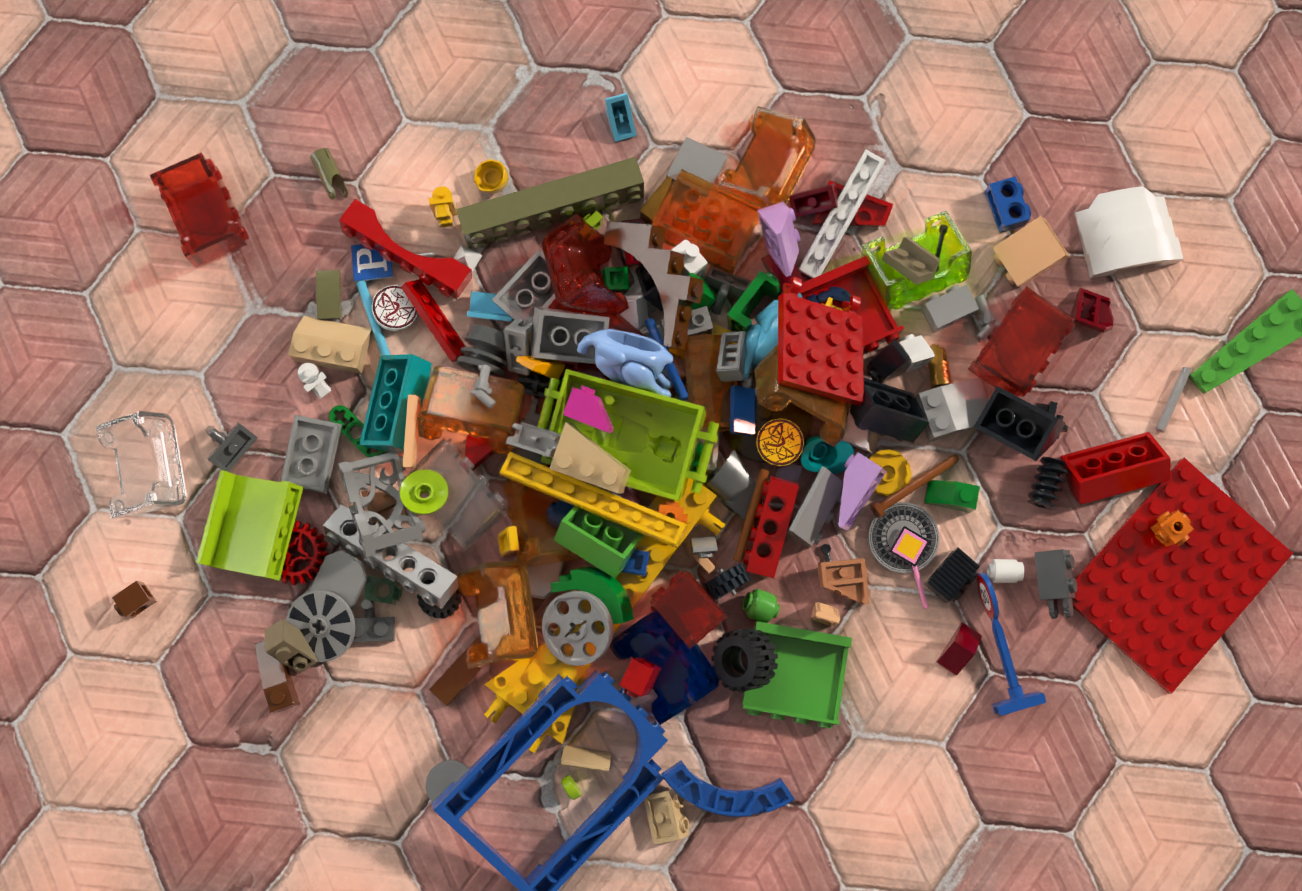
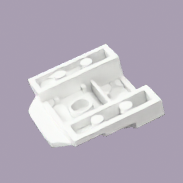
M1143 186L1098 194L1088 209L1075 213L1090 279L1113 275L1120 269L1156 263V266L1159 267L1176 264L1183 260L1179 239L1175 236L1165 198L1155 197Z

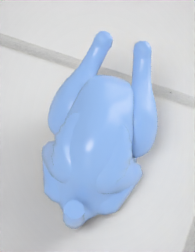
M604 329L585 336L578 344L577 351L581 354H586L590 345L595 347L596 366L611 380L667 397L671 396L668 389L673 384L661 372L666 364L672 363L673 355L657 341L630 332Z

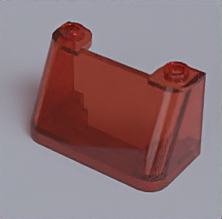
M575 214L549 232L542 242L555 298L565 307L611 316L619 315L629 308L627 299L623 294L613 293L605 286L600 266L611 258L612 248L605 245V237L578 214Z

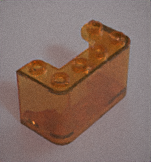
M436 366L432 369L417 417L419 437L427 440L439 439L442 436L443 429H446L452 433L461 432L470 434L473 437L488 438V445L493 452L501 455L509 454V452H513L514 446L506 444L509 436H514L516 429H513L512 425L514 423L520 424L524 411L525 388L517 381L489 376V388L492 389L489 396L496 401L495 405L489 409L476 396L470 395L471 390L474 389L475 381L479 379V373Z

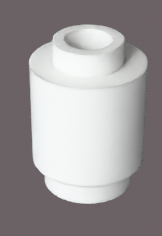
M992 559L991 564L987 565V576L991 578L993 583H1017V581H1023L1024 565L1016 559Z

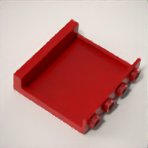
M864 256L803 282L799 293L803 299L807 300L813 293L817 295L828 291V287H840L849 292L851 296L861 297L857 315L862 316L863 351L866 350L869 353L879 348V344L885 341L887 344H890L892 341L898 340L904 327L903 325L898 327L867 269L870 262L867 256ZM833 300L832 305L842 309V302Z

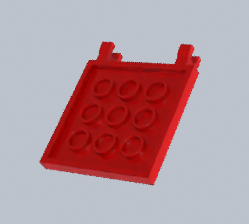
M792 277L791 284L784 283V293L778 296V384L857 406L864 403L862 316L857 315L861 297L852 295L850 302L843 301L842 310L798 297L802 279Z

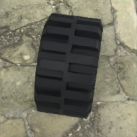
M755 628L726 632L721 638H718L716 641L718 645L714 646L712 650L714 655L711 656V661H714L712 668L713 672H717V680H722V685L725 688L729 687V690L733 692L754 690L769 684V679L774 678L775 673L773 670L778 667V664L775 663V659H778V654L774 653L773 649L776 648L774 643L770 644L769 642L771 638L768 635L763 636V631L755 630ZM742 650H744L748 658L747 670L741 661Z

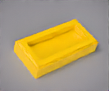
M516 526L507 527L497 535L501 557L510 556L519 550Z

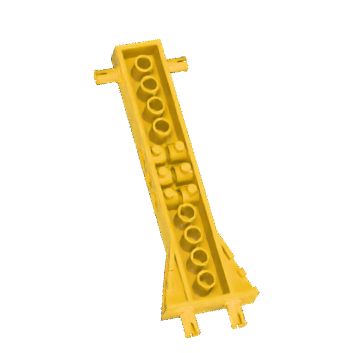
M688 479L685 493L679 501L657 495L648 507L654 511L659 510L660 504L665 505V501L679 503V507L684 508L683 514H688L687 528L678 548L644 535L636 550L650 553L646 577L620 573L615 578L625 589L630 599L632 610L697 524L701 523L716 536L726 525L709 512V507L715 501L717 495L703 485L700 494L691 492L693 479ZM673 514L666 515L670 518L675 519V516ZM583 600L581 608L586 613L591 611V604L589 601ZM597 620L595 622V630L600 634L604 633L605 626H602L601 621ZM586 622L577 624L574 630L570 632L568 635L574 632H579L581 626ZM613 624V636L622 624ZM559 626L553 633L555 636L560 634ZM591 642L586 644L588 654L594 655L596 652L595 645ZM544 643L484 684L495 692L497 697L484 715L490 718L494 711H496L490 719L496 724L508 706H513L523 714L539 698L538 694L558 674L563 679L568 676L577 685L574 689L576 690L584 682L587 671L593 662L582 666L566 664L557 659L548 649L546 643ZM566 643L564 645V652L568 656H572L574 650L572 645ZM575 706L563 712L533 743L529 750L535 753L546 736L550 737V735L563 744Z

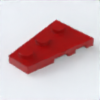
M829 180L827 185L835 182ZM835 183L838 199L845 186ZM867 194L849 226L885 227L894 204ZM832 209L817 212L812 224L823 225Z

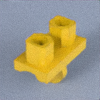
M445 186L437 187L434 189L432 197L429 198V205L433 215L438 220L439 227L454 226L452 215H457V208L452 193Z

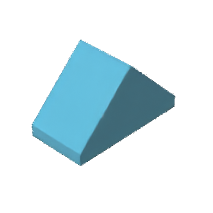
M623 93L605 98V111L614 141L617 142L637 136L628 94Z

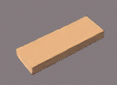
M408 395L403 467L413 469L416 467L421 398L417 395Z

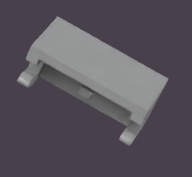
M517 318L504 329L508 371L529 375L531 370L517 363L516 359L518 356H530L528 333L533 329L532 322L522 326L524 324L523 319Z
M524 422L512 425V428L516 429L514 436L507 438L506 444L544 456L554 457L561 434Z

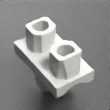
M304 363L299 367L298 377L302 382L306 383L303 387L307 392L312 389L321 399L331 391V388L324 381L327 376L323 371L319 373L314 364Z

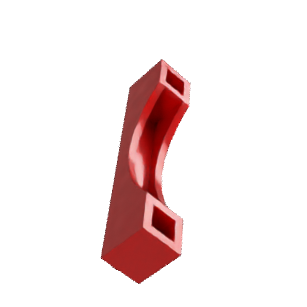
M357 199L353 200L339 219L341 231L347 237H355L360 240L361 244L367 249H374L385 260L396 262L406 273H414L419 276V279L424 284L434 285L446 297L452 296L458 299L472 279V269L452 257H425L414 254L399 246L384 232L377 220L375 211Z

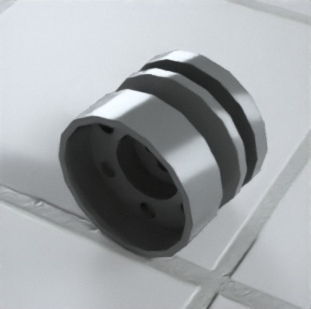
M469 325L465 341L473 346V348L462 347L460 352L464 356H459L456 363L478 376L480 375L478 366L488 365L491 367L489 378L503 379L505 372L500 368H507V362L500 358V356L507 357L504 333L483 325Z

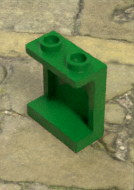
M762 271L757 274L727 314L728 329L732 332L745 331L746 333L752 326V320L748 317L762 298L767 295L773 300H778L780 284L771 273L765 274Z

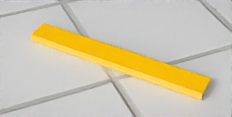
M509 452L499 472L500 475L675 548H678L687 528V524L571 476L549 469L547 466L513 452Z

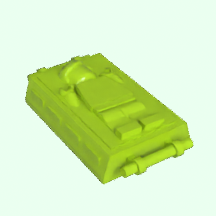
M568 369L565 371L560 392H557L560 380L550 378L548 389L545 388L544 391L545 400L537 427L547 429L554 400L558 399L549 431L562 434L565 422L576 426L582 433L631 470L626 484L627 487L679 501L685 493L687 482L690 478L694 480L691 492L700 494L703 482L706 483L707 475L705 474L714 442L717 443L718 440L716 434L719 423L710 421L707 433L702 432L706 417L704 406ZM583 385L595 390L594 395L601 398L614 428L612 433L563 415L573 387L581 389ZM699 439H704L697 470L692 472L691 468ZM542 455L541 462L551 465L553 458Z

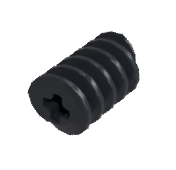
M1042 457L1040 462L1043 465H1039L1037 468L1040 474L1034 476L1036 483L1031 485L1034 491L1029 492L1028 497L1031 500L1027 501L1043 509H1056L1057 507L1051 501H1059L1060 498L1054 492H1062L1063 490L1057 486V483H1065L1066 480L1061 478L1060 475L1068 474L1069 472L1063 468L1066 465L1063 461L1051 457Z

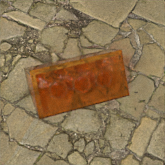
M701 334L688 336L684 350L689 403L705 407L706 417L702 432L706 433L710 421L719 423L717 432L730 430V387L737 386V381H721L716 372L722 335Z

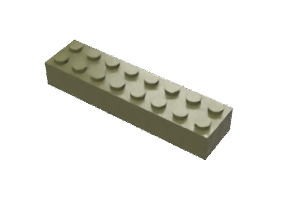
M632 157L456 209L468 248L481 249L487 243L494 241L501 243L514 235L525 236L531 233V230L538 228L545 230L558 222L567 223L570 217L575 220V217L592 215L594 212L602 209L613 210L619 204L626 202L628 204L636 203L644 197V181L637 159Z

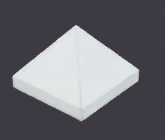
M461 245L454 259L472 269L473 272L482 255Z

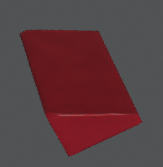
M835 183L788 196L796 218L838 207Z

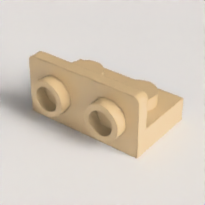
M673 789L649 794L644 799L654 845L681 840L689 836L690 824L684 813V798L679 796Z

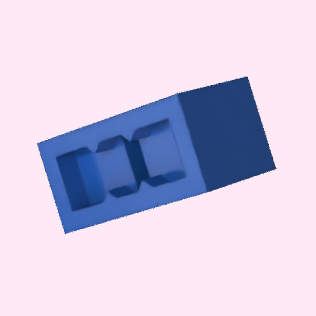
M1016 176L988 185L985 194L999 233L1025 226L1031 219V209L1028 204H1025L1023 198L1024 190L1022 184L1018 183ZM1001 190L1008 191L1011 197H1005ZM1009 211H1014L1018 218H1012L1009 215Z

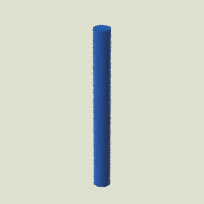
M653 318L647 319L645 325L651 338L663 346L664 341ZM673 361L671 364H666V371L679 399L682 401L688 400L689 396Z

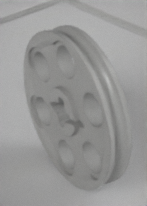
M571 591L556 597L548 605L542 620V633L548 649L557 659L569 665L582 666L598 660L606 653L613 638V622L607 607L599 598L585 591ZM583 600H587L591 604V611L589 613L584 612L581 608ZM561 601H565L569 606L567 614H563L559 609ZM597 620L603 622L605 626V631L602 634L595 630V622ZM586 622L581 626L579 632H574L568 635L570 632L574 630L577 624ZM552 623H556L560 627V634L558 636L551 632ZM588 642L595 645L596 652L594 655H590L586 651V644ZM566 643L573 647L574 652L572 656H568L564 652V645Z

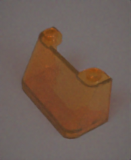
M758 106L749 120V126L754 135L735 171L726 169L721 173L717 185L722 191L762 209L781 202L787 204L788 196L792 194L815 149L816 138L805 118Z
M777 344L754 369L759 404L772 411L782 410L790 402L826 422L820 429L821 438L826 443L835 447L844 437L850 403L778 384Z
M520 561L484 562L456 573L460 593L464 596H475L479 621L481 643L471 645L466 652L468 669L488 667L533 657L538 650V641L527 567Z

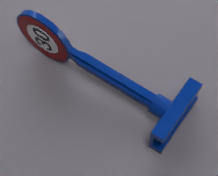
M984 572L979 573L977 576L979 596L987 615L991 619L993 635L1009 686L1007 690L1010 699L992 704L994 714L999 713V716L1047 703L1042 692L1023 693L1022 686L1018 683L1003 628L998 621L999 607L994 588L988 576Z

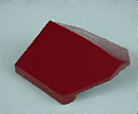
M1079 288L1070 314L1073 322L1102 333L1113 329L1114 318L1110 308V298Z

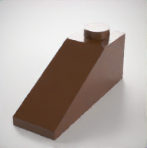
M265 640L254 644L262 687L270 713H277L300 705L288 666L265 653Z

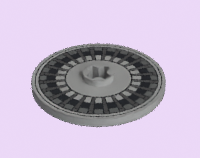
M907 502L895 503L884 511V516L881 518L875 516L868 530V544L872 555L884 568L896 573L914 572L912 565L889 552L903 526L930 541L917 563L918 570L927 566L936 555L939 546L938 527L933 517L922 507Z

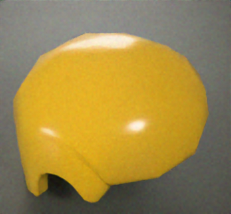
M488 159L481 162L475 169L474 183L480 191L496 194L507 186L509 180L508 172L500 161Z

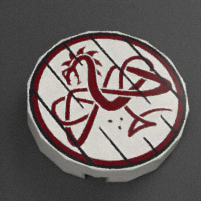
M387 286L379 290L374 296L372 313L375 321L382 328L394 332L407 329L415 322L418 312L401 289V286Z

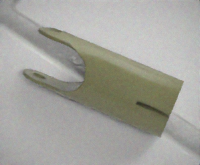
M321 148L310 155V159L329 198L334 200L336 197V192L332 185L339 189L342 197L347 198L349 194L348 189L329 149Z

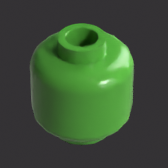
M755 589L746 594L742 609L749 619L768 623L772 618L777 617L780 605L777 604V598L774 594L761 589Z

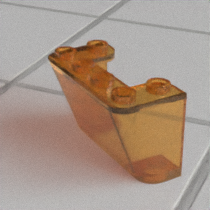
M542 464L550 468V464ZM508 478L507 483L504 484L503 492L508 500V517L512 521V526L517 528L519 550L516 553L517 563L525 569L581 559L580 556L554 541L558 530L547 524L548 514H546V511L553 501L557 503L559 499Z

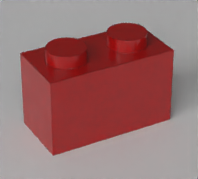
M642 657L632 658L619 685L625 688L624 693L634 698L648 695L651 693L662 667Z

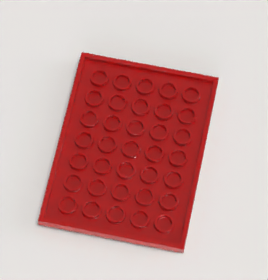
M1184 457L1171 469L1170 480L1159 483L1077 575L1075 578L1077 592H1075V598H1072L1073 608L1168 694H1172L1291 557L1293 552ZM1179 510L1180 513H1184L1190 519V525L1194 530L1188 534L1190 538L1179 546L1174 544L1166 547L1156 538L1151 527L1158 522L1156 519L1164 512L1169 511V513Z

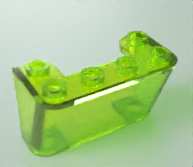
M946 210L926 218L925 233L910 238L933 255H936L940 236L939 228L941 224L947 225L948 229L944 235L939 258L940 269L938 272H935L932 280L914 284L882 261L884 252L899 248L901 242L885 249V239L882 236L862 245V254L867 256L870 262V272L888 309H900L907 303L921 300L926 295L940 292L946 287L955 283H962L968 278L971 270L972 250ZM941 220L940 223H938L935 226H932L934 222ZM875 246H878L876 250L871 252L870 249H872Z

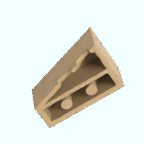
M565 422L549 469L609 491L623 494L631 470L596 444L595 441L587 437L576 426Z

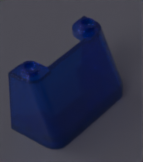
M664 605L643 617L612 639L609 646L613 654L620 660H627L630 657H642L662 667L653 687L658 697L651 703V711L659 725L690 707L719 685L717 673L677 612L670 606Z

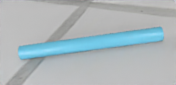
M364 280L359 281L356 285L380 354L391 355L382 328L374 319L372 300L366 282Z

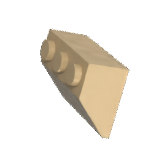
M303 316L293 332L288 355L296 362L312 363L317 366L362 374L372 329Z

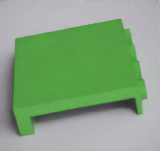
M756 621L754 625L755 630L763 631V636L768 635L771 638L770 644L774 643L776 647L773 650L775 654H778V659H775L778 667L773 670L775 676L769 679V684L764 685L762 688L744 691L741 708L747 709L746 714L761 716V712L771 713L770 718L785 720V716L795 717L794 722L808 724L809 720L818 721L819 727L832 729L833 724L839 725L838 717L844 676L852 638Z

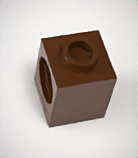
M140 581L133 582L112 597L116 603L114 608L117 613L127 618L136 617L157 602L145 583Z

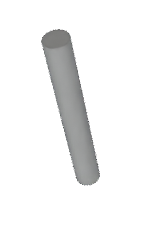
M1182 367L1155 428L1157 431L1165 432L1192 371L1190 368Z

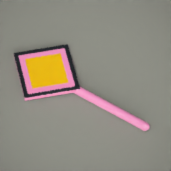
M903 526L889 552L912 565L923 608L927 609L928 605L917 563L930 541Z

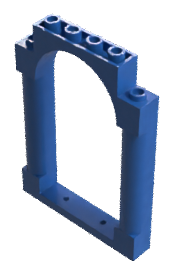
M595 670L576 690L574 689L577 685L568 676L563 679L558 674L538 694L539 698L456 783L452 782L432 803L433 810L519 891H558L664 779L659 773L662 768L651 758L668 741L663 736L665 730L656 721L651 724L646 719L649 714L639 704L635 708L629 702L632 697L624 693L625 690L623 688L618 691L612 685L615 680L605 671L603 674H600ZM592 701L606 702L620 708L629 716L636 734L635 756L629 769L622 777L624 781L543 865L539 864L525 878L461 817L563 712L575 705Z

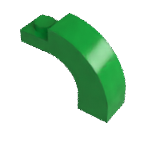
M579 567L570 570L571 574L558 576V581L550 583L552 593L582 590L593 594L607 607L613 624H622L634 619L631 602L625 589L618 580L601 569Z

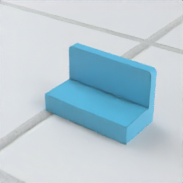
M471 291L470 309L467 311V317L514 321L492 301L497 295L496 293Z

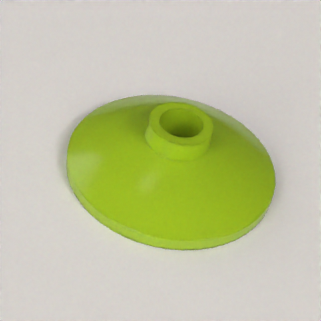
M432 470L415 471L409 474L400 486V498L403 505L409 511L419 515L432 514L441 509L446 503L449 493L446 480L439 473ZM423 493L429 494L427 498L420 497Z

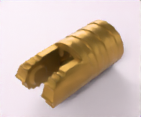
M932 343L930 348L934 352L935 357L928 364L931 388L952 384L946 349Z

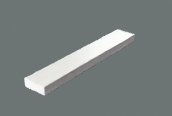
M868 150L864 151L837 199L838 207L830 211L798 270L801 274L812 279L823 273L886 160Z

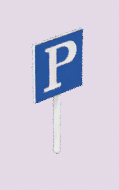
M362 244L351 245L354 282L393 278L392 262L385 260L378 251L374 249L369 250ZM431 252L417 255L425 257H434L435 253Z

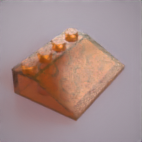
M682 169L652 225L665 229L664 243L676 247L686 239L691 244L698 246L699 253L706 259L708 264L733 275L759 222L757 210L764 207Z

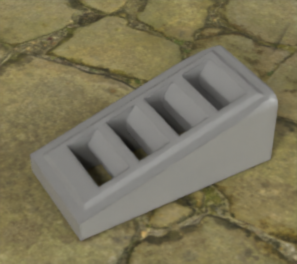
M745 331L722 333L716 369L721 381L743 380L745 369ZM728 342H738V344L728 345Z

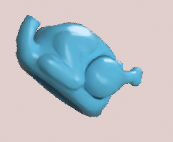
M774 300L756 316L757 324L752 325L746 332L743 380L748 378L751 366L754 371H767L757 384L759 390L765 389L778 375V300Z

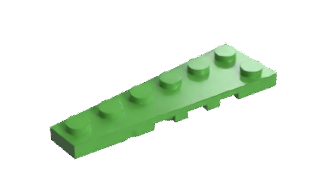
M1293 289L1289 290L1191 373L1189 379L1205 394L1302 337V299Z

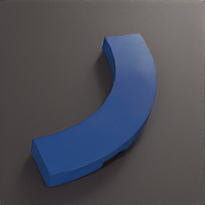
M682 760L661 773L664 780L679 796L700 809L723 816L747 817L751 816V814L767 813L795 800L781 778L755 789L728 790L701 780L686 767Z

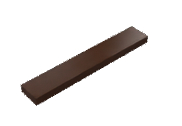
M518 593L429 690L448 706L546 599L521 596Z

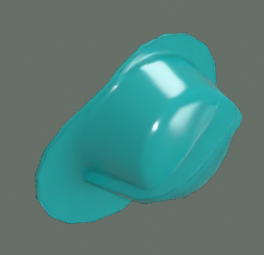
M816 435L804 443L801 463L808 471L818 472L823 466L831 473L839 474L846 471L845 464L852 454L855 455L852 446L846 441Z

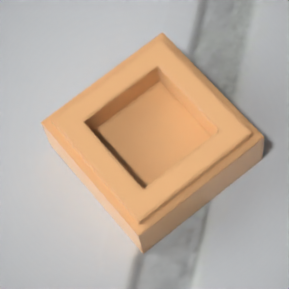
M698 555L692 556V559L707 575L715 569V566L708 558H698Z

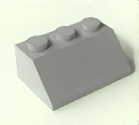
M822 466L816 474L786 533V536L808 548L813 543L818 545L824 534L820 531L823 524H829L835 513L831 509L834 503L839 504L842 498L843 481Z

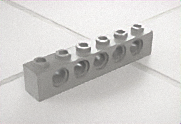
M342 504L323 524L325 537L330 543L341 545L347 553L354 557H360L370 568L381 570L389 580H397L408 592L412 594L416 592L431 606L436 605L442 609L459 587L458 576L405 543L375 550L376 555L366 557L358 538L357 526H354L350 509ZM349 532H356L352 536H347ZM387 556H394L391 560H385ZM406 568L414 569L411 572H404ZM426 580H433V581H434V582L431 583V584H424V583H423V582L426 581Z

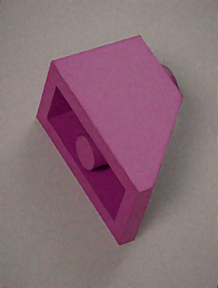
M583 385L581 389L573 387L563 415L612 433L614 428L601 398L594 395L595 390Z

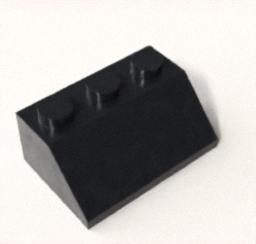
M864 378V403L859 406L854 404L850 406V413L855 425L859 429H867L881 436L894 437L899 441L904 440L914 443L929 423L913 393Z
M997 386L974 428L1037 461L1054 444L1065 422Z

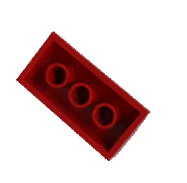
M1150 432L1060 456L1061 461L1066 463L1063 468L1069 472L1065 475L1070 491L1080 505L1170 480L1171 458Z

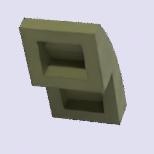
M340 270L316 271L317 319L342 317Z

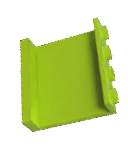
M220 470L196 563L280 581L303 486L288 481L276 482L235 475Z

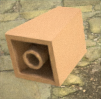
M1042 216L993 247L996 252L993 254L994 259L999 266H1005L1008 271L1005 274L1012 285L1016 284L1018 287H1022L1070 258V255L1051 226Z

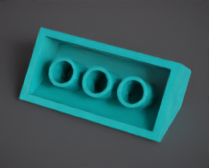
M413 354L380 355L359 445L388 452L395 450L396 453H404L408 395H417L421 398V415L432 363Z

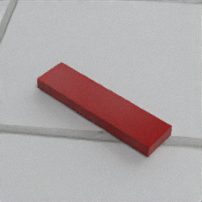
M420 279L405 282L401 289L450 361H457L459 356H464L460 350L462 347H466L423 282Z

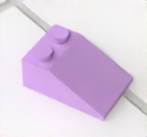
M784 202L759 209L757 212L766 250L784 275L788 277L791 276L799 253L798 242H800V236L797 229H794L793 222L796 221L793 209L788 208Z
M857 452L856 456L852 454L845 464L847 469L844 472L838 526L845 530L850 529L887 472L859 452Z

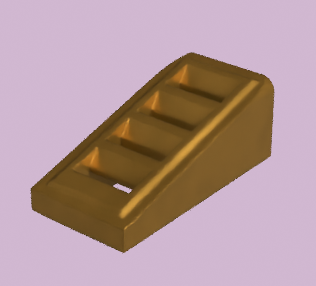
M666 177L640 209V218H644V221L650 225L655 226L672 187L671 177Z

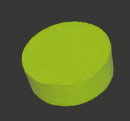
M570 774L562 778V786L572 800L582 796L578 784Z

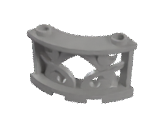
M393 450L390 453L350 463L348 461L338 463L344 491L348 494L350 503H353L352 506H349L354 526H357L358 538L366 557L376 555L375 550L416 539L418 542L423 541L422 533L425 532L423 519H418L417 514L409 511L403 505L400 498V486L405 479L403 471L406 470L403 467L402 456L399 457L396 451ZM391 463L393 468L391 476L385 475L384 467L380 472V478L375 477L376 465ZM371 467L370 475L353 472L356 470ZM396 481H397V485H398L399 491L392 486V485H394V484L396 483ZM367 485L370 486L369 495L362 497L359 493L360 490L367 492ZM375 488L385 492L396 501L394 511L387 521L376 512L363 511V508L373 500ZM403 508H405L407 515H401ZM371 519H376L378 521L375 525H370L368 523ZM407 523L410 527L404 529L401 524Z

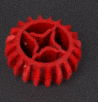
M296 521L291 536L299 534V537L295 538L294 542L288 546V549L293 551L294 549L297 550L298 547V551L306 555V557H297L287 551L285 562L287 566L286 569L283 568L281 574L282 583L287 584L290 580L291 585L296 586L299 578L300 583L304 585L307 582L306 576L313 581L315 579L313 572H319L318 566L323 563L322 557L329 555L328 552L322 551V549L328 547V543H320L325 536L323 534L317 535L319 529L316 527L310 530L311 524L307 522L302 527V523ZM307 537L313 544L314 556L306 551L307 542L305 541ZM303 561L311 562L302 571L293 572L299 563Z

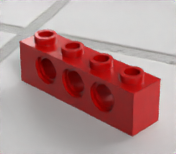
M773 476L770 477L769 482H764L761 495L765 496L763 505L758 504L755 518L759 519L757 528L752 527L749 541H753L751 550L746 549L743 563L747 564V572L770 578L775 577L798 493L799 483ZM774 498H779L783 501V505L779 509H773L769 505L770 501ZM767 521H773L776 523L777 528L772 532H768L763 528V525ZM767 544L771 550L768 554H760L757 551L758 546Z

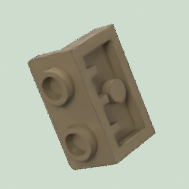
M904 237L899 248L884 252L882 261L914 284L932 280L940 263L939 258L909 237Z

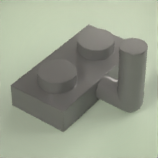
M710 265L704 280L707 281L709 287L719 290L712 312L720 315L728 293L735 298H740L752 281Z
M237 422L226 437L214 426H208L206 428L207 434L218 442L219 445L207 459L221 470L229 472L258 437L239 422Z
M363 600L361 606L365 609V618H354L355 636L352 643L395 641V617H375L374 602Z

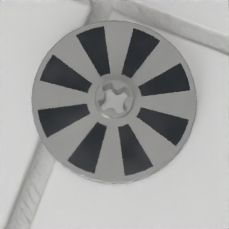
M326 590L307 592L298 597L288 611L286 621L300 629L317 657V662L332 661L343 655L351 646L355 636V619L348 604L337 594ZM322 621L321 625L325 626V629L321 631L320 627L317 626V623Z

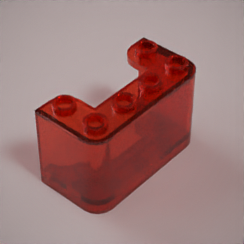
M201 152L150 174L154 186L159 187L160 196L166 203L180 235V242L183 245L181 249L184 256L195 267L247 245L246 240L250 239L245 227L241 226L239 222L241 218L236 207H231L229 203L232 197L227 187H222L220 182L223 179L222 174L211 158L207 159Z
M1027 286L1017 295L997 329L981 349L976 360L974 359L968 368L969 371L994 388L998 386L1017 397H1024L1027 392L1029 393L1037 382L1034 379L1038 372L1042 374L1050 363L1047 361L1051 353L1053 355L1056 354L1062 345L1060 341L1075 326L1072 323L1074 317Z
M680 570L670 579L669 587L666 590L661 587L651 595L653 599L650 602L652 605L650 610L688 652L728 616L689 571L683 573Z

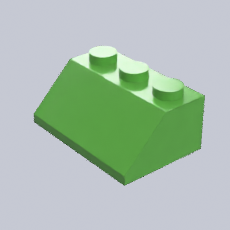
M574 506L561 521L554 541L612 577L617 578L628 564L644 535Z

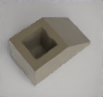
M281 619L265 630V653L299 674L317 663V657L300 629L285 619Z

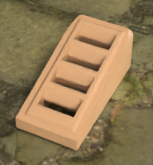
M816 602L810 619L825 625L834 626L840 622V615L837 608Z

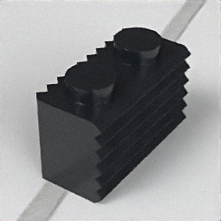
M957 547L928 578L924 585L943 602L947 603L951 600L955 602L962 595L963 591L961 588L966 582L971 584L979 574L976 571L980 566Z

